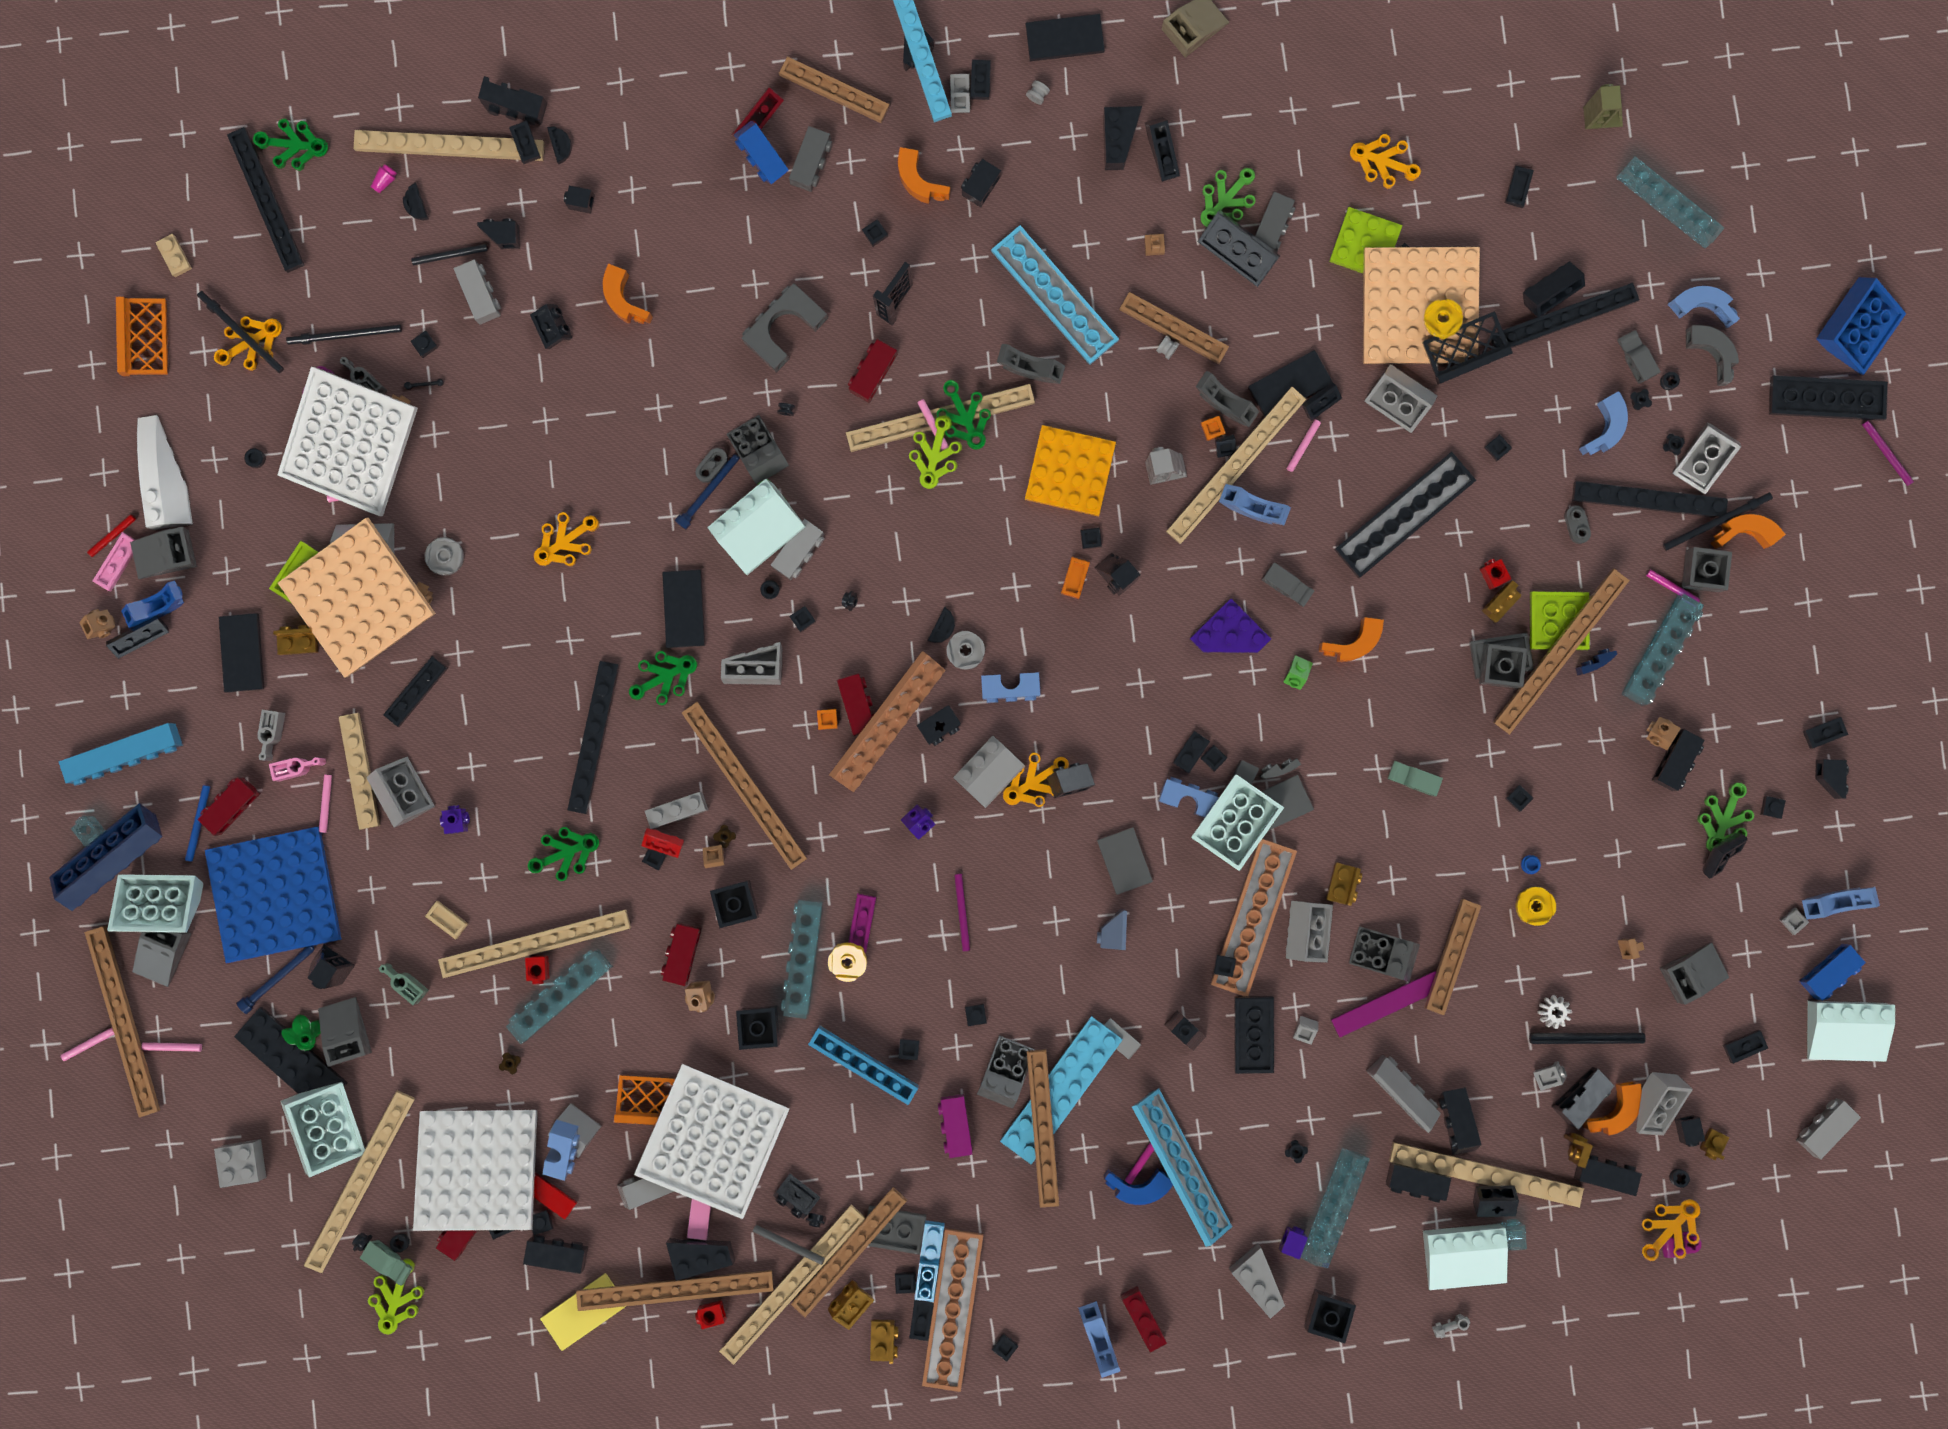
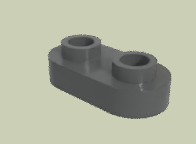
M720 448L712 449L697 466L695 473L701 482H711L727 463L728 458L724 450ZM721 456V461L716 462L715 457ZM707 470L709 475L705 477L703 472Z
M1580 506L1568 508L1564 518L1571 540L1576 544L1587 542L1590 539L1591 531L1584 509ZM1574 512H1577V513H1578V515H1579L1578 518H1575V517L1573 516V513H1574ZM1580 530L1584 532L1583 537L1579 535Z

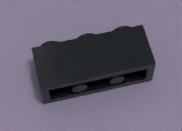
M1569 261L1550 275L1542 278L1535 285L1527 288L1523 292L1524 305L1539 318L1585 287L1584 273Z
M1680 729L1666 751L1652 781L1671 791L1681 790L1686 783L1685 778L1688 772L1690 773L1695 766L1694 760L1696 756L1700 755L1703 751L1705 740L1685 729Z
M1590 1154L1586 1168L1578 1165L1576 1167L1574 1178L1581 1182L1637 1196L1642 1173L1636 1171L1635 1166L1624 1164V1167L1618 1166L1616 1161L1606 1159L1603 1162L1598 1160L1599 1157Z
M1390 1162L1386 1185L1391 1188L1390 1191L1402 1194V1191L1410 1192V1196L1421 1198V1195L1429 1197L1428 1200L1440 1203V1200L1447 1201L1452 1178Z
M534 1235L527 1240L523 1265L581 1274L585 1268L588 1246H583L581 1242H572L570 1244L564 1243L563 1239L554 1238L546 1240L544 1236Z

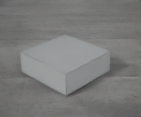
M1793 908L1780 919L1781 923L1792 935H1796L1809 923L1797 908Z

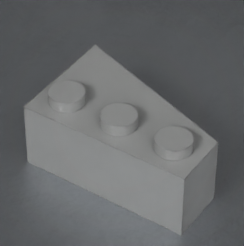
M1164 447L1152 449L1153 452H1150L1145 462L1150 485L1187 477L1182 454L1171 449H1164Z
M780 642L765 648H758L749 653H742L722 659L721 680L724 684L781 685L782 645Z
M640 1177L626 1179L623 1183L617 1185L624 1207L629 1210L674 1192Z
M1257 1243L1229 1269L1271 1319L1285 1304L1262 1248Z

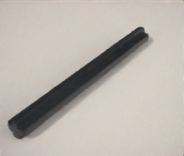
M1530 1033L1529 1042L1531 1044H1644L1646 1036L1644 1033Z

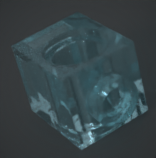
M94 816L80 817L75 821L76 825L71 828L84 846H88L105 832V829ZM88 825H89L90 828H91V831H90L89 834H87V832H86V828H87Z
M1508 1219L1507 1223H1501L1506 1228L1508 1250L1527 1249L1525 1225L1517 1219Z

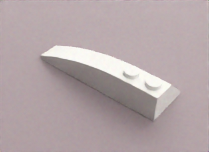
M157 415L138 418L137 425L138 470L145 525L153 530L191 525L193 523L188 488L185 481H183L180 473L181 470L176 464L173 451L169 447L166 434Z

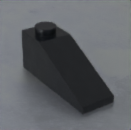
M1160 117L1144 122L1161 181L1179 177L1180 173L1168 120Z

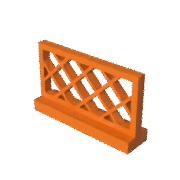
M116 297L117 372L121 376L168 375L167 300ZM131 304H140L143 309L135 316L131 312ZM153 304H161L162 310L155 316L149 308ZM146 311L154 317L147 325L139 319ZM138 320L144 327L135 334L131 330V325ZM158 320L162 324V329L155 334L149 327ZM146 330H149L154 337L146 344L139 337ZM138 339L145 346L136 353L132 350V344ZM158 339L162 342V348L156 353L149 346ZM148 348L155 355L148 362H145L140 355ZM137 358L145 363L140 370H132V363ZM159 358L163 362V370H154L150 364Z
M619 1075L614 1123L656 1125L661 1113L657 1107L668 1097L659 1087L665 1082L673 1085L675 1079ZM624 1080H631L636 1086L628 1094L623 1089ZM646 1081H650L655 1088L646 1095L640 1086ZM639 1089L645 1097L636 1104L630 1095ZM656 1090L664 1097L657 1105L649 1098ZM628 1098L634 1107L629 1111H621V1103ZM647 1099L653 1108L649 1112L644 1113L638 1106Z

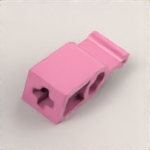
M292 758L269 764L272 780L283 781L303 776L309 772L311 766H323L326 764V760L324 758H313L311 761H307L303 758ZM300 763L301 767H299L297 771L296 766H298Z

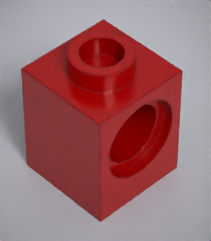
M1493 558L1485 562V567L1480 569L1490 590L1512 580L1502 559L1495 561ZM1492 568L1498 570L1499 575L1497 578L1492 576Z
M549 956L525 958L526 981H532V984H544V980L550 979ZM535 965L541 967L542 972L540 975L534 973Z
M722 1300L698 1307L695 1318L697 1324L701 1325V1329L725 1323L727 1317ZM705 1312H713L715 1318H707Z

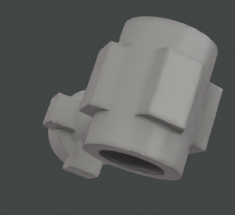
M1458 1314L1454 1321L1441 1325L1440 1322L1435 1323L1436 1326H1433L1432 1329L1436 1338L1440 1337L1442 1339L1446 1337V1332L1457 1328L1463 1331L1467 1330L1470 1321L1468 1317Z

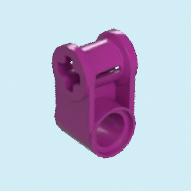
M1682 1232L1683 1247L1686 1250V1254L1698 1252L1702 1246L1701 1240L1697 1244H1690L1688 1246L1687 1234L1689 1232ZM1674 1234L1662 1247L1665 1258H1675ZM1690 1235L1689 1239L1696 1241L1697 1236ZM1678 1249L1676 1251V1254L1678 1256H1681L1684 1254V1251L1682 1249Z

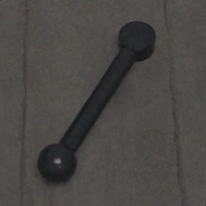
M438 379L437 381L422 383L406 382L404 387L407 390H411L412 387L443 386L444 381Z

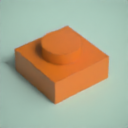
M1219 416L1201 422V427L1207 441L1226 434Z
M837 709L817 710L818 730L838 729Z

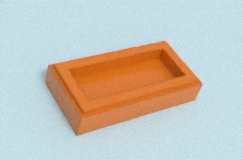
M1071 557L1061 594L1076 599L1080 598L1090 562Z

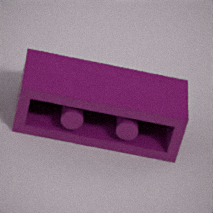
M964 1094L941 1097V1103H938L939 1115L943 1114L944 1122H941L942 1134H946L947 1139L946 1142H943L945 1154L949 1153V1158L973 1155Z

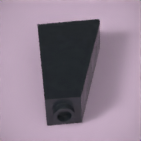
M1178 1010L1164 1024L1193 1051L1206 1037Z

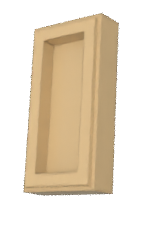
M436 901L425 916L454 939H458L468 925L465 920L440 901Z

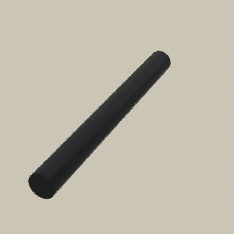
M485 243L411 258L414 266L488 251V247Z

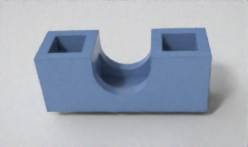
M1039 673L1019 674L1020 683L1015 689H1006L1001 683V675L981 676L982 698L987 700V703H998V699H1006V702H1016L1017 698H1025V701H1034L1036 697H1040Z
M1173 777L1170 780L1165 779L1158 799L1159 802L1178 807L1181 798L1191 796L1196 802L1194 814L1205 818L1219 799L1216 792L1207 790L1206 793L1199 791V786L1190 783L1188 786L1182 785V780Z
M560 1120L555 1121L549 1133L547 1147L551 1149L544 1162L543 1175L565 1181L568 1173L572 1174L575 1166L572 1160L574 1161L578 1150L575 1146H577L580 1135L577 1134L579 1126Z

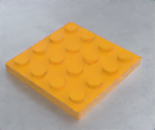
M1042 425L1025 500L1099 517L1116 442Z

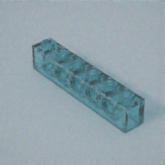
M1636 156L1630 160L1616 177L1703 248L1713 243L1725 228Z
M1686 594L1677 596L1623 690L1622 695L1641 706L1648 705V703L1650 704L1656 696L1654 692L1657 687L1664 683L1666 671L1673 667L1675 663L1674 657L1684 647L1682 643L1693 632L1694 628L1692 626L1694 622L1701 618L1703 604ZM1681 613L1686 616L1685 623L1680 619ZM1671 630L1676 631V639L1671 637ZM1662 646L1667 648L1666 656L1661 652ZM1653 663H1656L1658 666L1657 672L1652 670ZM1644 679H1646L1649 683L1647 689H1645L1642 685V681Z
M800 899L794 905L793 915L797 916L796 923L792 922L791 934H794L793 942L789 943L788 953H791V961H787L786 972L789 973L788 980L784 981L783 992H786V999H782L781 1011H784L783 1016L808 1018L823 902ZM803 915L811 917L810 925L806 926L802 923L801 918ZM801 934H806L809 937L808 944L803 945L799 942ZM802 953L806 956L804 964L797 962V954ZM795 973H801L804 976L802 983H797L794 980ZM793 992L800 993V1002L792 1000L791 995Z
M599 949L594 952L592 950L588 951L583 956L584 960L580 964L574 963L568 968L569 973L563 977L561 975L555 979L552 988H545L538 994L540 997L535 1002L531 1000L523 1007L525 1011L520 1015L516 1013L508 1020L510 1023L506 1028L520 1044L530 1039L613 968ZM585 965L592 967L591 975L585 974ZM571 977L575 978L578 982L576 988L571 987L569 984ZM556 990L562 992L563 997L561 1000L555 998L554 993ZM541 1003H545L548 1006L546 1013L540 1010ZM527 1015L532 1017V1025L526 1024L525 1017Z
M1342 1148L1300 1258L1315 1266L1329 1268L1370 1158L1356 1151Z

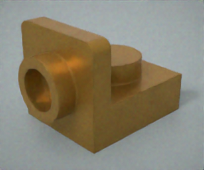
M1709 1128L1700 1149L1706 1152L1705 1156L1715 1161L1717 1158L1724 1160L1725 1157L1722 1156L1729 1137Z

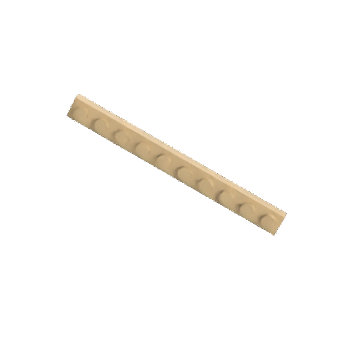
M355 130L353 149L355 151L521 160L513 138ZM535 140L541 156L540 159L535 161H543L544 141Z
M1030 384L983 396L982 402L978 404L973 420L980 418L979 413L982 409H988L991 415L1035 404ZM979 397V398H975V399H973V400H974V401H979V400H980V397ZM971 400L962 402L967 412ZM954 404L941 407L949 413L960 416ZM941 408L930 410L935 420L937 419V411ZM945 412L939 413V416H946ZM983 412L981 416L986 417L989 416V414L987 412ZM918 413L846 432L850 450L854 452L911 437L919 431L926 433L932 430L924 414ZM940 421V422H939V425H940L941 427H944V426H945V422H944V421Z
M1291 387L1167 529L1166 532L1174 540L1181 544L1219 501L1225 484L1232 485L1304 403L1306 399L1298 391Z
M627 910L442 958L438 961L442 977L446 978L630 929L631 925Z
M396 1090L305 1260V1267L320 1273L323 1272L414 1102V1097Z
M1396 1142L1392 1144L1389 1161L1392 1163L1483 1185H1515L1517 1193L1579 1208L1584 1188Z
M850 1205L810 1249V1251L824 1257V1263L820 1265L803 1257L719 1352L734 1365L866 1217L853 1205Z

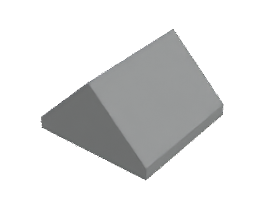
M571 1103L557 1119L579 1126L577 1134L580 1135L577 1146H575L578 1149L577 1158L581 1156L602 1127Z

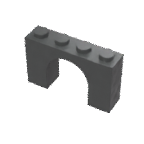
M794 283L791 286L788 285L782 291V296L770 303L765 314L761 313L756 318V323L752 327L746 328L742 334L743 342L776 373L788 362L789 357L770 338V328L773 322L782 315L791 314L801 318L816 332L828 319L827 313Z

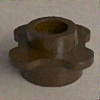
M722 825L718 833L713 835V839L720 842L723 848H727L729 843L736 839V833L731 832L727 825Z
M509 1052L504 1053L499 1069L501 1071L506 1070L512 1075L517 1073V1067L521 1062V1058L510 1055Z

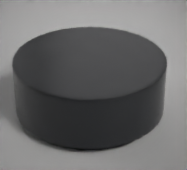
M252 448L245 453L244 460L248 466L260 468L264 465L266 457L261 450Z

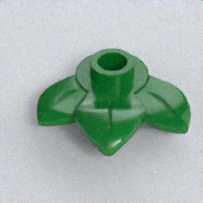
M301 1014L294 1018L292 1028L282 1030L284 1040L288 1044L296 1045L303 1051L312 1049L316 1043V1038L321 1034L320 1021L316 1020L310 1023L309 1019ZM304 1038H309L308 1042L303 1043L302 1040Z

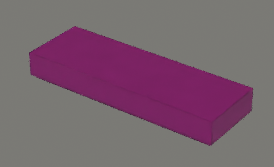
M857 893L848 943H854L863 947L866 954L876 897Z

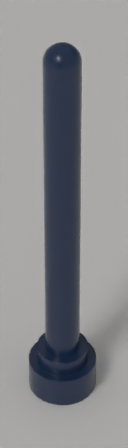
M734 454L686 513L677 516L674 520L676 523L687 530L691 525L692 516L739 461V455Z
M314 946L305 948L250 997L241 998L236 1003L238 1008L243 1013L248 1014L260 997L314 952Z

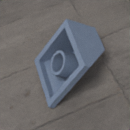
M1120 909L1101 927L1100 932H1097V943H1100L1101 948L1126 950L1127 911L1125 909Z

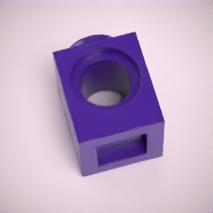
M1293 1226V1228L1287 1227L1279 1250L1300 1260L1308 1239L1306 1234H1304V1230Z

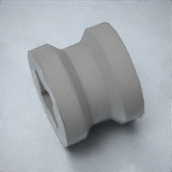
M1035 80L1032 83L1031 90L1027 91L1026 96L1034 103L1041 105L1044 101V96L1048 95L1050 90L1045 84Z
M1166 336L1156 351L1163 353L1165 358L1169 360L1178 348L1179 343L1171 341L1170 337Z

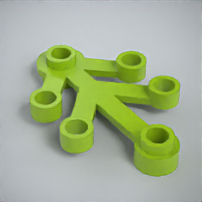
M945 415L939 416L935 420L937 432L932 449L926 440L924 432H916L913 436L914 441L920 444L929 460L928 468L921 459L922 454L919 450L911 451L909 458L919 468L921 472L920 483L927 489L936 487L941 476L955 471L958 466L956 461L949 460L945 463L944 467L936 470L937 463L962 450L961 443L955 441L948 448L940 452L944 433L952 425L951 419ZM941 420L945 422L944 427H941L939 425V422ZM918 434H921L923 437L921 441L917 439ZM954 444H957L959 447L957 451L953 449ZM914 452H916V453L918 454V458H917V459H914V458H913V453H914ZM950 462L954 464L953 469L948 467ZM927 476H930L932 479L930 483L926 481Z
M408 1258L403 1259L402 1261L412 1266L413 1269L410 1272L412 1273L415 1268L414 1262ZM379 1275L374 1279L375 1287L380 1288L389 1305L388 1312L384 1309L379 1294L371 1295L368 1298V1304L375 1308L380 1317L378 1322L379 1330L383 1334H392L396 1331L398 1323L407 1318L415 1317L419 1311L416 1305H410L404 1312L395 1316L397 1308L413 1299L421 1298L424 1295V1289L421 1286H416L411 1292L401 1297L404 1284L400 1286L396 1283L392 1293L387 1284L386 1276ZM378 1278L383 1280L382 1285L378 1283ZM416 1289L420 1291L419 1296L415 1294ZM372 1297L377 1298L378 1302L373 1303ZM410 1308L414 1309V1314L409 1313ZM385 1322L390 1323V1328L385 1326Z

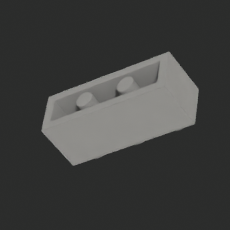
M475 260L453 268L475 321L481 325L501 316L498 311L501 309L500 304L496 298L493 299L491 294L494 292L490 282L485 280L484 275H486V271L483 265H479Z
M806 519L802 521L806 527L786 543L771 564L774 569L789 580H792L793 577L796 579L802 571L801 566L804 562L808 563L810 561L814 548H819L825 539L823 538L825 535L823 531Z
M698 792L646 810L645 814L650 829H656L708 811L703 792Z
M1836 1098L1826 1105V1109L1821 1114L1814 1117L1813 1123L1808 1128H1804L1800 1132V1137L1797 1141L1813 1157L1822 1159L1861 1117L1845 1101Z

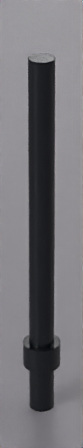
M203 291L197 294V297L206 304V308L210 312L219 316L278 373L284 370L283 366L220 308L221 305L217 301L212 300Z
M399 324L319 334L302 333L301 336L286 337V342L288 345L300 343L308 345L317 341L402 332V327Z
M1768 492L1758 498L1754 497L1748 500L1746 504L1664 543L1663 548L1667 551L1749 510L1754 511L1760 508L1761 504L1772 500L1773 496Z

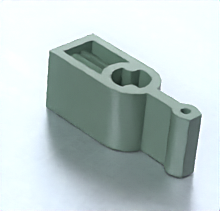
M1393 761L1387 778L1430 796H1437L1443 780L1439 776L1397 761Z
M382 964L378 968L381 973H385L391 978V987L412 1005L418 1004L429 991L409 973H397L391 964ZM403 978L405 985H400L399 979Z
M379 1240L369 1241L360 1257L361 1260L377 1272L390 1277L400 1286L405 1283L413 1269L412 1266L402 1261L396 1252Z

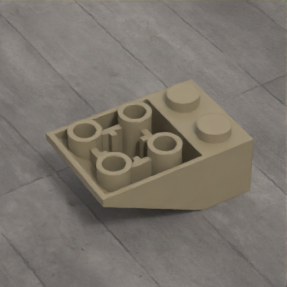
M1193 0L1163 20L1162 31L1186 58L1229 24V21L1211 0Z

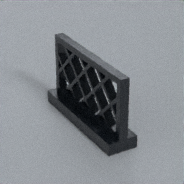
M904 262L883 293L876 290L873 295L876 315L890 325H893L896 321V308L912 287L910 264Z
M1495 311L1463 324L1459 329H1463L1462 333L1457 332L1455 334L1460 336L1456 346L1446 343L1447 338L1441 341L1439 337L1435 336L1422 342L1438 385L1513 354ZM1492 317L1495 324L1492 331L1482 327L1484 320ZM1468 326L1478 328L1474 339L1464 335ZM1480 330L1490 333L1486 344L1476 340ZM1493 335L1500 337L1502 346L1495 348L1489 345ZM1462 337L1472 341L1469 351L1458 348ZM1436 341L1442 344L1438 354L1430 351L1428 343ZM1475 343L1485 346L1481 355L1471 353ZM1444 345L1454 349L1450 359L1440 355ZM1457 350L1467 354L1462 363L1453 360ZM1438 358L1449 361L1446 369L1439 372L1436 366Z

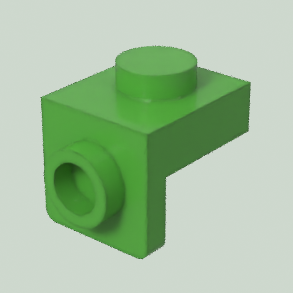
M1295 655L1284 683L1301 690L1308 679L1313 663Z

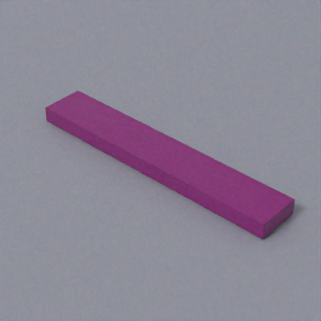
M1432 971L1330 1019L1338 1037H1343L1428 997L1436 971Z

